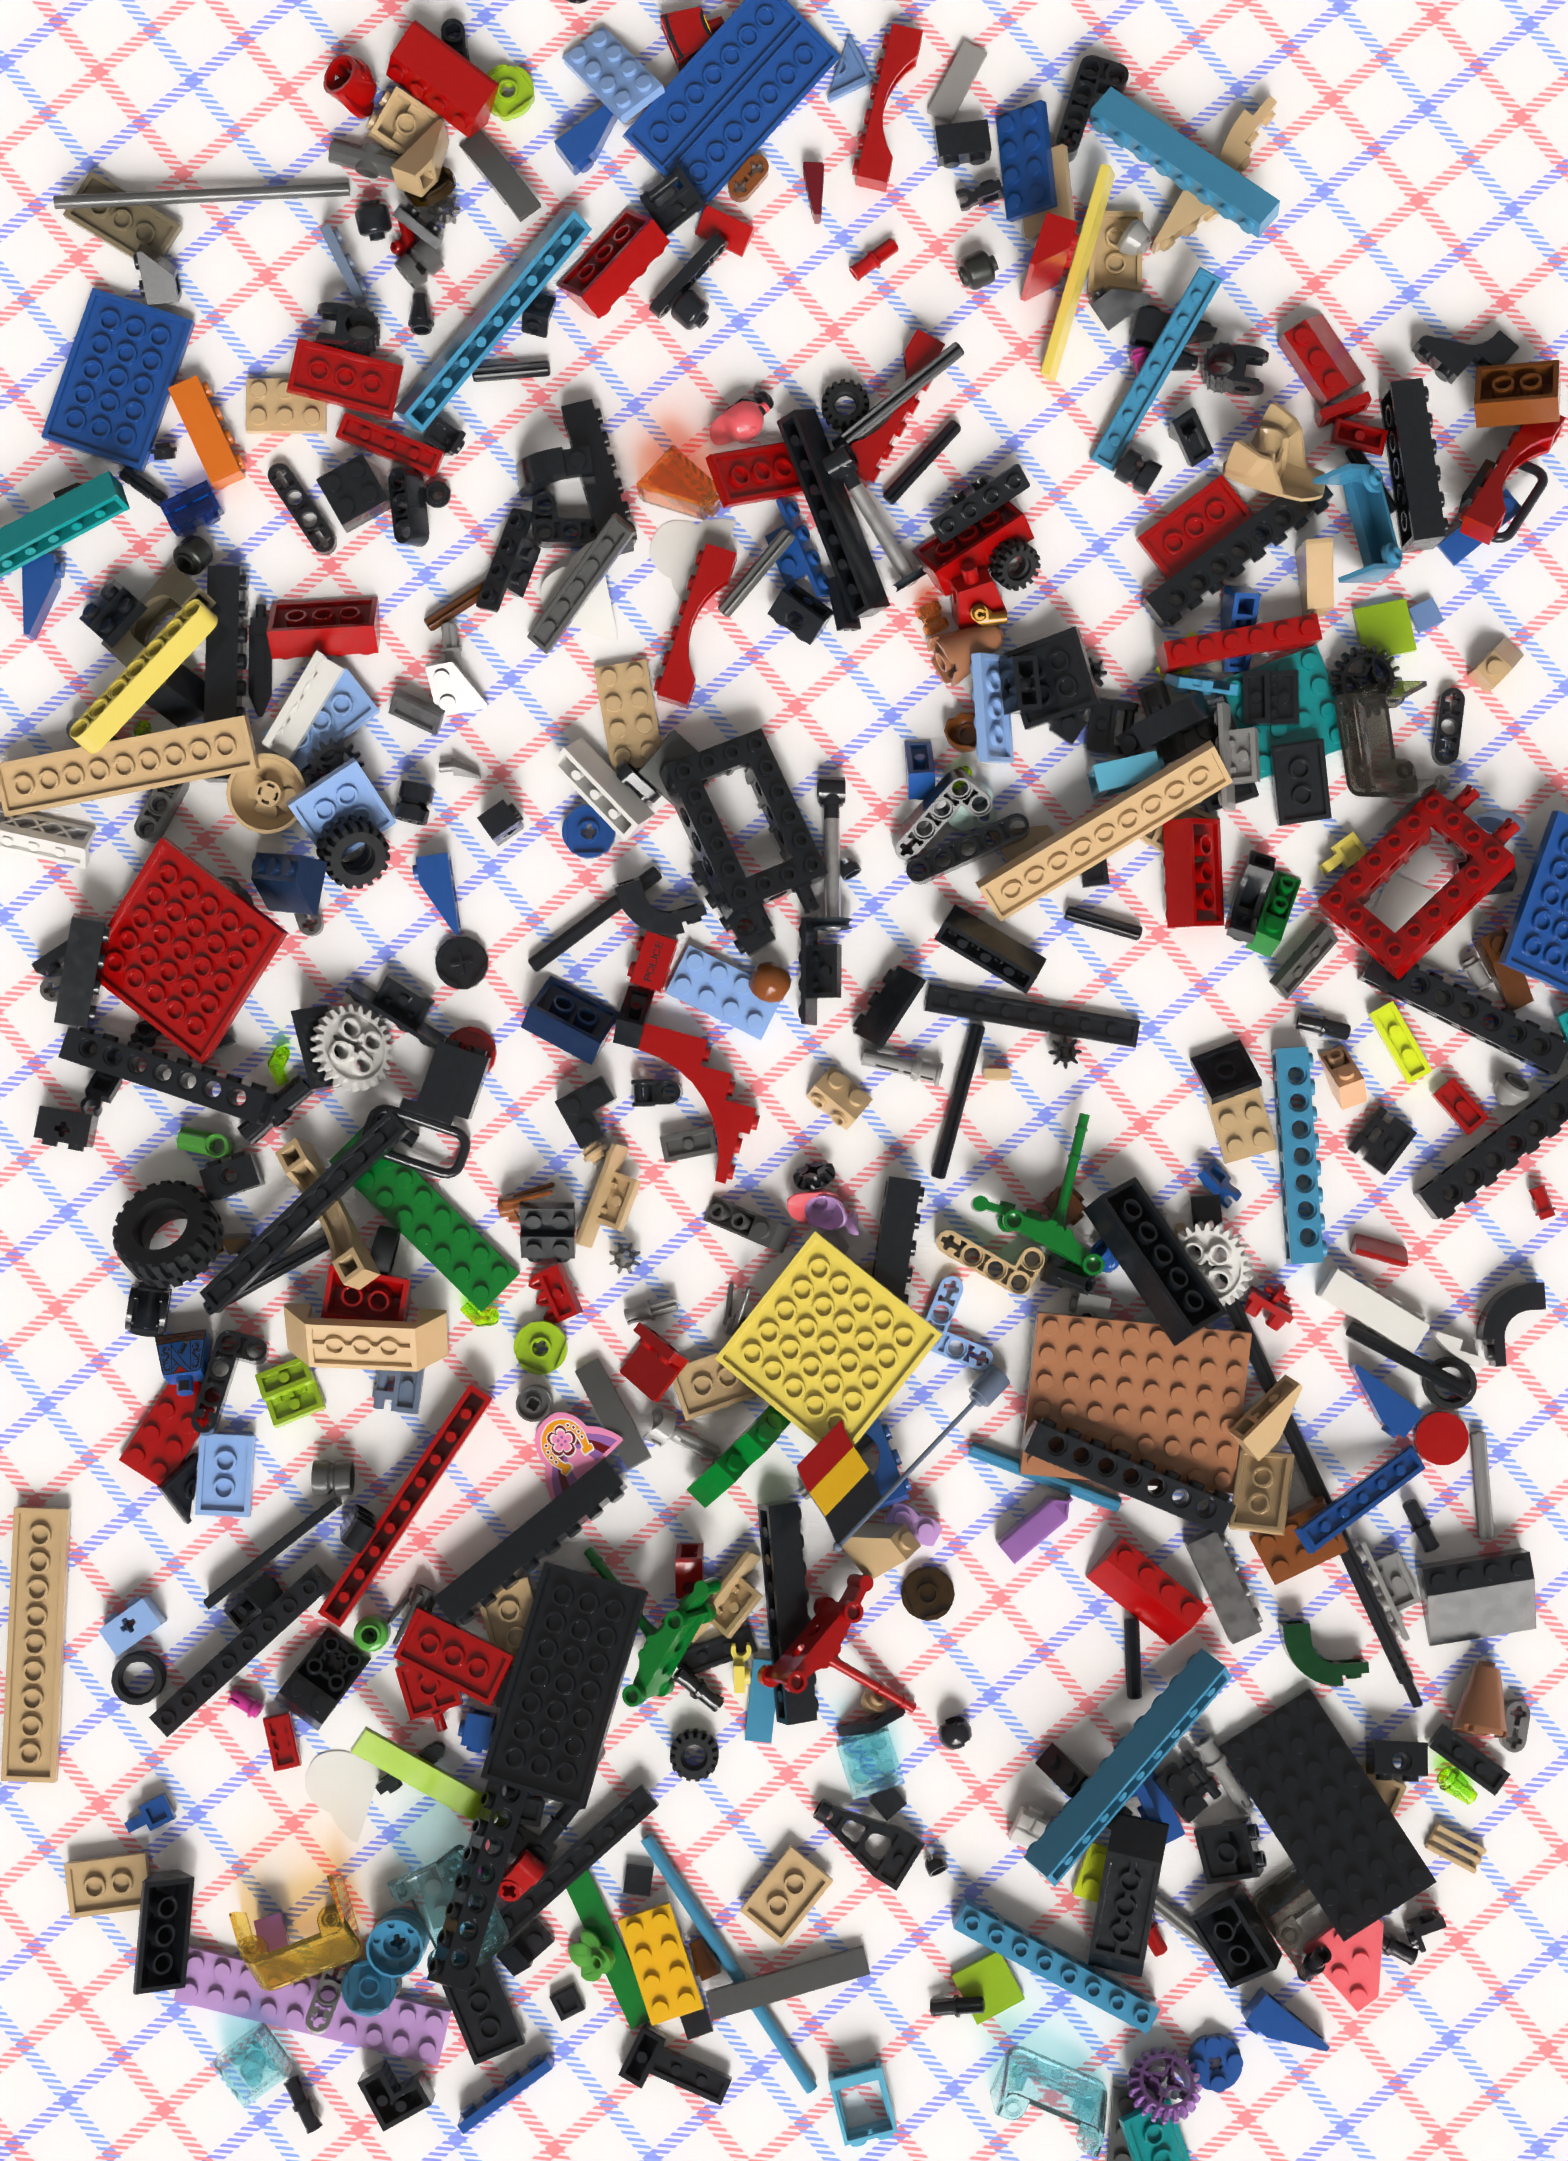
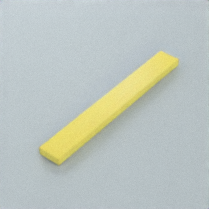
M1101 164L1099 166L1040 372L1048 381H1056L1116 175L1110 165Z

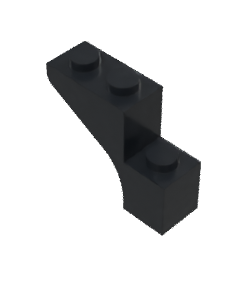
M1499 330L1491 339L1477 345H1469L1425 335L1420 338L1411 351L1415 353V357L1419 362L1428 364L1435 370V375L1440 380L1452 384L1471 362L1476 367L1502 365L1512 357L1519 346Z
M1053 1742L1035 1762L1071 1799L1080 1791L1083 1782L1092 1777ZM1126 1805L1119 1811L1129 1815L1133 1813ZM1113 1819L1106 1826L1110 1830L1112 1828Z

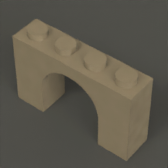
M172 564L140 599L148 608L113 648L104 641L101 644L123 665L128 667L149 644L153 630L166 616L180 611L193 599H199L209 609L216 602Z

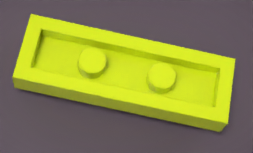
M1390 1001L1367 1014L1406 1084H1410L1432 1072L1394 1001Z

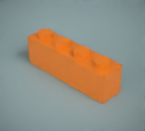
M195 375L169 387L170 395L213 487L218 491L246 478L242 470L246 468V465L240 453L235 454L231 445L235 444V441L229 429L224 430L221 425L224 417L218 405L213 406L210 397H213V393L207 381L202 383L199 377Z

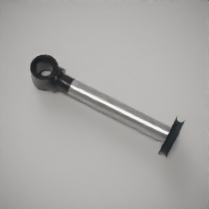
M844 442L822 457L823 465L834 480H838V482L843 481L901 579L892 585L897 588L896 592L905 587L914 585L918 582L919 578L927 573L923 571V567L916 571L912 568L856 473L859 469L857 467L859 466V461L854 451Z
M818 777L817 802L824 809V864L828 874L824 877L825 918L813 920L817 923V926L813 928L815 930L842 931L853 928L849 926V922L853 919L841 917L839 808L845 804V777Z

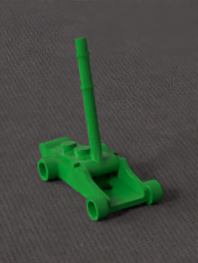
M1079 1113L1058 1204L1050 1219L1041 1217L1042 1212L1029 1208L1022 1212L1015 1210L1016 1205L1000 1200L999 1204L989 1202L985 1196L981 1195L974 1197L971 1200L970 1206L975 1212L988 1211L998 1214L997 1226L1001 1231L1006 1233L1015 1231L1073 1263L1075 1267L1082 1268L1086 1274L1094 1276L1103 1271L1104 1260L1101 1256L1092 1254L1081 1246L1074 1238L1072 1230L1065 1227L1067 1208L1078 1163L1081 1160L1080 1155L1085 1134L1088 1132L1087 1126L1090 1118L1088 1114Z
M593 1547L588 1548L584 1552L591 1566L596 1569L602 1578L620 1583ZM711 1577L696 1582L694 1591L680 1599L678 1602L680 1606L666 1614L661 1621L663 1624L658 1629L642 1613L639 1628L644 1634L646 1642L638 1652L639 1668L633 1684L626 1686L622 1692V1698L626 1705L635 1707L643 1704L648 1698L654 1696L663 1697L673 1692L675 1682L671 1676L701 1624L713 1621L716 1617L715 1605L706 1600L710 1595L720 1591L721 1582L718 1578Z

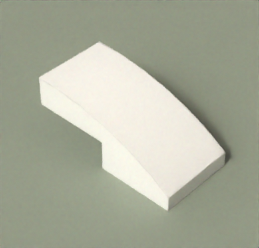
M1430 1331L1429 1336L1449 1355L1473 1367L1483 1369L1485 1358L1461 1351L1462 1339L1438 1331Z

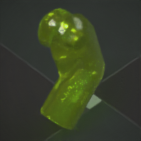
M284 1045L277 1046L273 1050L267 1063L276 1086L289 1081L284 1067L291 1052Z

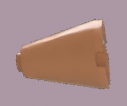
M977 625L935 635L928 639L927 649L928 652L933 650L935 658L931 662L939 677L946 684L951 682V687H953L971 673V654L980 652L995 653L1002 647L1004 634L998 625L985 627Z
M1479 1661L1478 1665L1472 1666L1452 1721L1451 1729L1480 1736L1494 1734V1738H1507L1508 1729L1501 1670L1495 1668L1496 1663Z

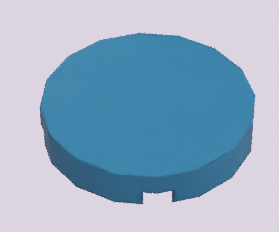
M368 1959L358 1961L343 1977L341 1987L343 2002L350 2011L358 2016L372 2017L380 2015L389 2008L395 1998L396 1979L380 1975L372 1968Z

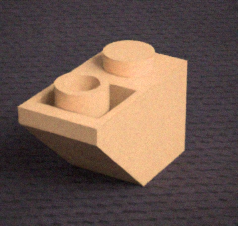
M1344 1045L1318 1054L1331 1093L1342 1110L1367 1101L1365 1079Z

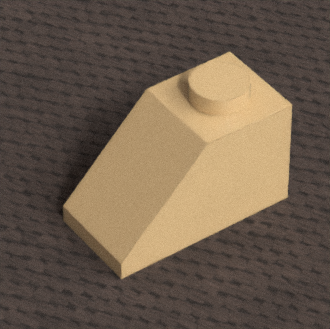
M1504 637L1467 676L1487 694L1510 673L1524 654Z

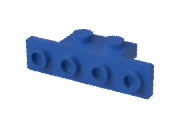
M780 497L776 500L785 525L766 535L765 539L769 546L784 528L788 529L795 536L794 541L776 561L785 585H787L791 581L796 582L808 576L817 597H829L826 581L828 576L823 572L820 565V556L811 544L809 530L803 525L799 516L800 509L792 498Z
M1153 1770L1131 1797L1137 1796L1141 1804L1137 1807V1810L1142 1818L1169 1824L1166 1844L1184 1836L1185 1831L1171 1803L1152 1780L1156 1776Z

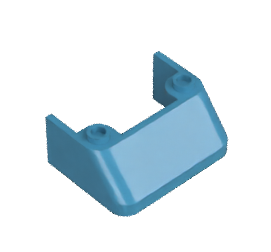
M1348 463L1313 479L1314 484L1343 485L1364 568L1338 577L1339 583H1376L1382 581L1400 568L1401 561L1403 560V554L1397 544L1382 485L1383 476L1381 471L1373 465Z

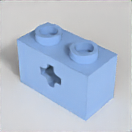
M149 1594L142 1599L137 1595L125 1604L127 1610L120 1615L115 1611L102 1620L105 1625L98 1631L116 1657L167 1621ZM134 1619L136 1623L129 1628L126 1623Z

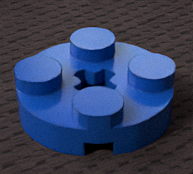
M581 805L575 808L566 817L562 825L564 843L571 853L580 858H598L608 853L615 841L616 832L590 805ZM587 825H592V829L597 830L596 834L592 835V839H587L586 835L581 834L582 830L587 828Z
M1221 2033L1208 2036L1205 2034L1198 2037L1191 2044L1187 2055L1188 2064L1195 2063L1192 2073L1200 2074V2079L1197 2083L1201 2084L1202 2088L1221 2093L1237 2082L1244 2062L1237 2045L1231 2038ZM1220 2056L1221 2065L1210 2068L1209 2058L1215 2059Z

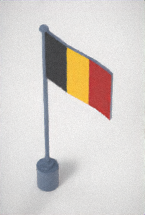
M990 1365L969 1387L971 1402L882 1496L869 1468L850 1442L842 1419L796 1466L804 1488L828 1524L835 1540L833 1544L835 1551L840 1552L843 1550L841 1547L975 1405L978 1407H989L1010 1385L1008 1377L999 1368Z

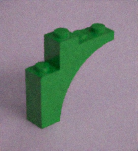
M769 1405L686 1490L704 1508L708 1507L773 1445L791 1421Z

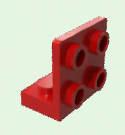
M639 1322L633 1331L641 1337L638 1340L640 1345L620 1369V1373L650 1400L657 1403L689 1360L656 1331Z

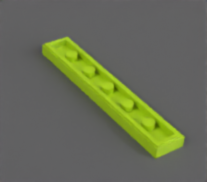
M365 1726L350 1748L351 1753L470 1820L474 1821L477 1818L482 1791ZM496 1812L495 1815H494V1821H495L496 1818L498 1817V1813H497V1812Z

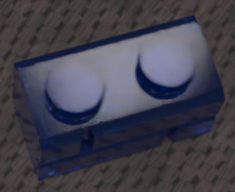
M207 480L159 503L163 514L177 537L193 535L197 532V527L205 523L206 525H213L220 521L221 515L225 514L216 493Z

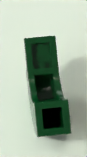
M1305 1619L1278 1622L1280 1641L1285 1654L1293 1665L1308 1678L1324 1685L1341 1687L1344 1686L1343 1675L1347 1679L1361 1678L1363 1673H1370L1369 1662L1363 1657L1328 1660L1320 1657L1312 1645L1310 1623Z

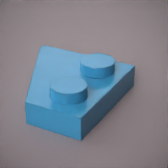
M1166 673L1164 684L1174 686L1173 691L1189 693L1191 689L1196 690V693L1202 692L1204 695H1212L1213 692L1237 696L1239 686L1238 684L1214 677Z

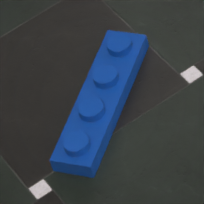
M549 2051L542 2057L540 2054H537L526 2064L528 2067L520 2073L518 2070L512 2072L504 2080L505 2084L498 2089L495 2086L489 2089L482 2096L483 2100L478 2104L470 2103L460 2112L461 2116L457 2124L462 2134H465L551 2071L555 2060Z

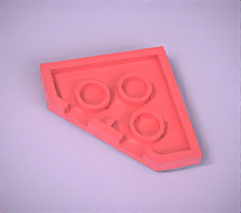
M1382 1918L1344 1942L1331 1924L1303 1945L1302 1951L1306 1955L1314 1952L1318 1946L1329 1948L1332 1958L1325 1965L1322 1973L1357 2012L1379 1997L1384 1920Z

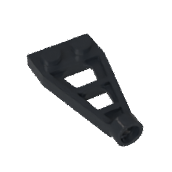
M824 1798L820 1801L812 1816L817 1821L823 1823L873 1877L896 1891L925 1845L923 1840L902 1827L837 1807ZM830 1812H833L832 1818L826 1819ZM849 1820L865 1827L857 1842L852 1841L842 1832L843 1826ZM872 1834L886 1836L891 1840V1845L880 1860L873 1858L865 1849V1843Z

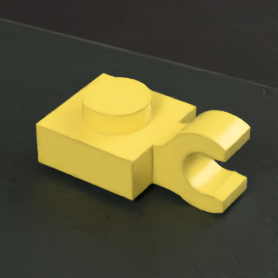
M1353 831L1330 848L1334 855L1318 867L1324 875L1340 864L1346 870L1359 861L1368 850Z
M746 1642V1651L738 1653L736 1651V1644L732 1643L734 1694L745 1693V1684H750V1667L744 1668V1662L751 1655V1644Z

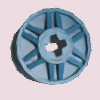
M406 1907L393 1908L385 1912L376 1922L366 1943V1955L372 1968L380 1975L390 1978L404 1977L413 1972L421 1962L430 1941L429 1926L424 1917L416 1910ZM397 1934H399L400 1938L405 1937L404 1943H402L401 1939H395Z

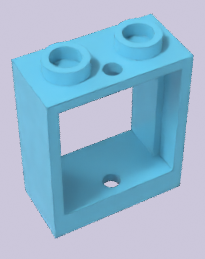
M1151 751L1093 765L1087 773L1093 800L1124 793L1165 768L1162 757H1158L1156 751Z
M881 2059L828 2072V2081L845 2146L858 2147L864 2145L867 2140L874 2138L885 2140L891 2138L894 2133H898ZM878 2080L888 2118L849 2128L840 2090Z

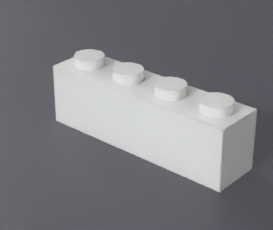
M582 737L564 747L551 765L624 841L640 832L655 815L629 786H626L618 779L614 770Z
M1344 1267L1341 1270L1332 1268L1316 1296L1385 1339L1414 1354L1430 1328V1325L1424 1322L1426 1317L1411 1309L1410 1312L1402 1309L1401 1305L1403 1303L1390 1295L1384 1298L1378 1294L1379 1288L1367 1281L1364 1284L1354 1279L1356 1274Z

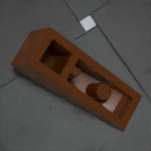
M1502 927L1472 943L1505 1007L1515 1011L1533 1002L1534 999L1526 976L1498 963L1508 936L1505 927Z

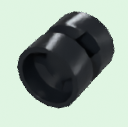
M1130 447L1113 477L1125 485L1132 483V489L1145 496L1163 465L1151 458L1145 460L1143 453Z
M402 780L398 792L401 801L395 805L393 818L411 824L427 826L430 814L427 805L432 804L435 788L417 782Z

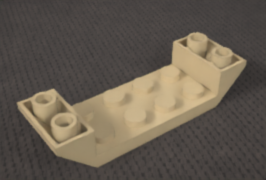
M284 1303L283 1306L287 1349L309 1367L418 1372L449 1355L447 1310L419 1309L416 1322L313 1318L311 1304Z

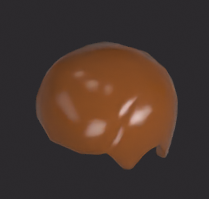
M959 712L955 717L948 718L946 721L944 733L948 744L956 751L966 753L975 750L977 735L974 727L975 714Z
M764 962L754 969L748 984L755 996L763 1001L773 1003L784 999L792 981L789 971L781 964Z

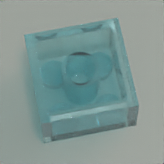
M888 1725L874 1733L853 1735L836 1740V1747L853 1800L905 1783Z
M260 2022L219 2052L212 2062L243 2108L250 2105L288 2077L295 2066L271 2030L263 2022Z

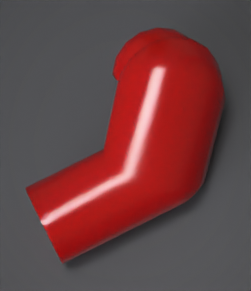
M398 220L401 237L391 243L390 250L393 254L401 257L405 253H409L416 242L414 232Z

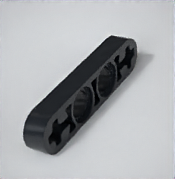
M718 232L715 233L650 304L649 310L658 319L663 318L672 309L670 303L676 294L681 290H689L725 251L729 242Z
M282 463L272 465L268 470L269 482L315 551L321 555L332 554L337 547V540L287 465ZM278 471L282 474L286 473L284 478L290 485L286 489L279 479L275 480ZM293 492L302 494V500L297 505H291L288 502V497ZM307 514H314L317 517L316 524L312 527H306L302 523L303 517ZM320 531L325 539H329L328 547L324 548L322 545L318 547L321 542L315 534L316 532Z

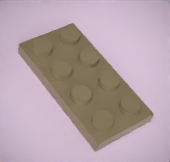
M90 171L75 195L121 193L126 191L95 172ZM149 205L66 209L63 213L65 219L133 259V255L136 253L139 245L144 243L165 258L183 229L180 224Z

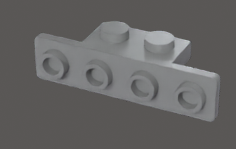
M1217 702V710L1214 712V720L1218 726L1219 733L1215 740L1216 749L1220 753V758L1233 781L1219 790L1218 800L1224 810L1231 812L1236 811L1235 785L1260 782L1258 728L1250 727L1232 730L1231 706L1225 702Z
M1361 1536L1356 1538L1359 1545L1355 1547L1356 1553L1361 1562H1367L1370 1571L1366 1572L1371 1585L1373 1587L1378 1586L1381 1596L1378 1597L1382 1609L1384 1612H1390L1393 1620L1389 1624L1396 1637L1401 1636L1405 1642L1411 1640L1398 1611L1420 1602L1421 1599L1399 1552L1395 1550L1377 1559H1373L1365 1540Z

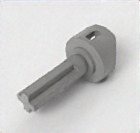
M660 1405L655 1407L652 1411V1429L642 1438L660 1447L670 1439L711 1461L715 1460L720 1450L719 1446L676 1426V1413Z

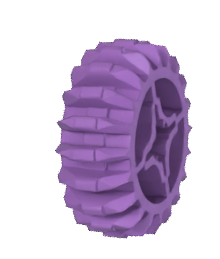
M1166 2046L1162 2047L1160 2053L1155 2047L1151 2048L1150 2054L1146 2051L1142 2052L1141 2059L1136 2058L1134 2060V2067L1130 2068L1128 2072L1132 2078H1129L1127 2081V2086L1132 2088L1128 2093L1129 2097L1137 2098L1133 2104L1134 2108L1142 2106V2116H1146L1149 2112L1152 2114V2122L1161 2117L1163 2125L1167 2124L1169 2118L1173 2124L1178 2123L1179 2117L1186 2120L1189 2116L1188 2112L1193 2113L1195 2111V2103H1199L1201 2099L1198 2093L1202 2090V2085L1197 2083L1200 2079V2074L1192 2073L1195 2063L1187 2065L1185 2063L1187 2055H1183L1180 2059L1177 2057V2049L1168 2054ZM1153 2067H1165L1163 2072L1152 2071L1150 2073L1147 2071ZM1174 2072H1176L1179 2075L1183 2083L1179 2082L1175 2078ZM1167 2076L1166 2084H1168V2086L1162 2095L1161 2093L1163 2087H1161V2085L1165 2077ZM1146 2088L1154 2093L1155 2100L1149 2095ZM1169 2098L1175 2100L1179 2098L1182 2100L1172 2105L1163 2104Z

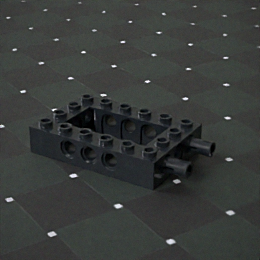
M762 728L664 766L659 774L726 920L744 912H749L759 934L763 930L767 931L773 927L763 906L766 903L788 894L796 893L805 914L821 907L811 885L820 882L828 874V871ZM750 765L745 773L746 782L748 785H751L759 802L757 806L759 809H762L770 826L768 830L770 833L773 832L781 850L779 852L780 856L785 862L746 877L704 785L709 784L712 779L725 774L730 776L735 770Z

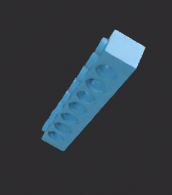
M1308 1047L1271 1050L1286 1264L1324 1262L1323 1257L1327 1256V1244L1325 1240H1322V1230L1325 1229V1217L1323 1213H1320V1203L1323 1202V1189L1321 1186L1318 1187V1176H1321V1162L1316 1160V1149H1319V1135L1314 1133V1122H1317V1108L1312 1106V1095H1315V1081L1310 1079V1069L1313 1068L1314 1064L1313 1054L1308 1051ZM1292 1067L1296 1068L1300 1073V1078L1297 1082H1292L1288 1077V1072ZM1294 1094L1302 1099V1105L1299 1109H1294L1290 1104V1098ZM1296 1121L1301 1122L1304 1126V1131L1300 1136H1296L1292 1131V1125ZM1297 1148H1302L1306 1153V1158L1302 1163L1297 1162L1294 1158V1152ZM1301 1174L1308 1180V1185L1303 1190L1299 1189L1296 1185V1179ZM1303 1201L1310 1207V1211L1305 1217L1301 1216L1298 1212V1206ZM1305 1228L1310 1230L1312 1234L1311 1240L1306 1244L1300 1240V1233Z
M965 1896L952 1918L954 1930L1146 2034L1149 2033L1160 2011L1155 1999L1098 1968L1088 1965L1087 1962Z

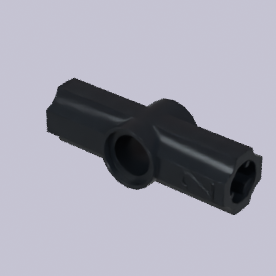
M297 1075L278 1093H273L274 1098L265 1125L245 1120L237 1129L251 1145H254L274 1127L277 1128L293 1115V1111L315 1092L310 1090L309 1084L300 1075Z

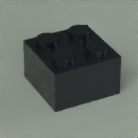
M363 454L316 479L346 533L391 509L389 499Z

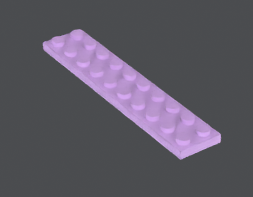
M189 1944L186 1985L185 1988L176 1989L173 2000L438 2066L452 2012L450 2008L397 1995L389 2008L380 2015L363 2017L356 2015L347 2008L341 1994L329 2028L323 2034L315 2035L307 2030L305 2020L320 1981V1976ZM327 1986L321 1990L320 1996L325 2001H331L335 1998L336 1991L333 1987ZM316 2003L315 2006L320 2007L319 2013L316 2018L311 2017L310 2020L313 2021V2026L318 2028L319 2024H325V2021L322 2020L324 2010L331 2011V2008H325Z

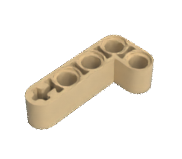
M943 1230L935 1239V1245L941 1253L1017 1295H1023L1029 1291L1045 1262L1043 1252L1035 1247L1022 1249L1012 1265L954 1231ZM949 1235H952V1242L959 1246L961 1241L965 1242L959 1250L958 1257L954 1256V1253L957 1252L956 1249L947 1247L945 1250L943 1248L942 1237L948 1238ZM969 1248H975L978 1252V1259L974 1263H968L964 1258V1253ZM1030 1251H1034L1038 1255V1263L1033 1267L1026 1265L1024 1260L1025 1255ZM993 1261L999 1262L1002 1266L1001 1273L996 1277H992L988 1273V1265ZM1016 1275H1022L1025 1279V1285L1020 1290H1015L1011 1285V1280Z

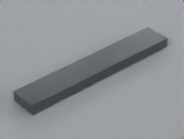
M617 513L612 514L527 635V638L545 654L552 651L637 531Z
M862 1945L705 1991L712 2020H716L870 1975V1970Z

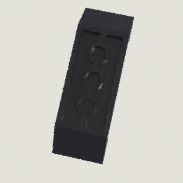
M1120 1812L1114 1816L1095 1916L1088 1965L1142 1978L1168 1835V1823Z

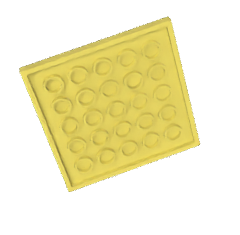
M815 1231L715 1359L817 1444L842 1419L848 1438L855 1447L939 1341L943 1333L820 1233Z

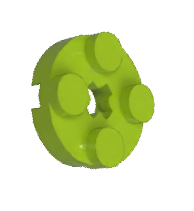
M500 64L489 70L487 75L499 83L491 114L506 122L527 113L535 101L533 81L527 71L522 67L507 66V64ZM504 87L515 89L511 97L502 96L504 94Z
M539 1320L530 1322L518 1332L514 1340L513 1350L519 1365L525 1371L535 1375L553 1372L563 1364L567 1357L568 1343L566 1334L558 1325L550 1321ZM543 1340L546 1342L545 1346L548 1347V1352L543 1351L539 1355L536 1353L537 1348L533 1346L534 1343H540Z

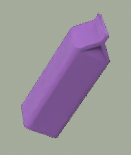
M1069 1494L1065 1497L1048 1496L1000 1536L996 1543L1015 1565L1068 1520L1069 1503L1074 1499Z

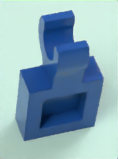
M1214 1159L1208 1162L1197 1175L1202 1184L1207 1189H1210L1214 1195L1220 1194L1221 1205L1226 1209L1233 1203L1228 1196H1231L1236 1202L1242 1196L1240 1190L1229 1182L1231 1177Z
M164 1792L141 1804L138 1807L141 1814L128 1819L124 1824L129 1833L146 1824L149 1830L152 1831L174 1820L177 1816Z

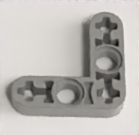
M336 1953L329 1957L306 2015L305 2024L310 2033L320 2035L327 2031L342 1994V1982L339 1985L334 1980H325L326 1976L330 1979L333 1976L334 1967L331 1964H337L338 1960L343 1961V1967L346 1969L345 1971L340 1970L336 1981L343 1982L346 1972L355 1963L362 1960L343 1953ZM401 1977L395 1978L397 1984L395 1997L399 1995L402 1988ZM331 1986L335 1989L336 1996L333 2000L325 2001L321 1998L320 1992L324 1987ZM316 2003L322 2007L331 2008V2011L324 2010L322 2020L325 2021V2024H319L318 2028L314 2027L313 2021L310 2020L311 2017L316 2018L319 2013L320 2007L315 2006Z

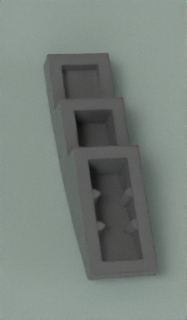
M481 130L459 145L488 186L493 188L519 222H522L541 208L539 200Z
M597 1358L576 1370L575 1373L604 1428L622 1437L623 1441L616 1447V1450L626 1468L631 1470L652 1458L636 1424L615 1386L612 1384L601 1361Z

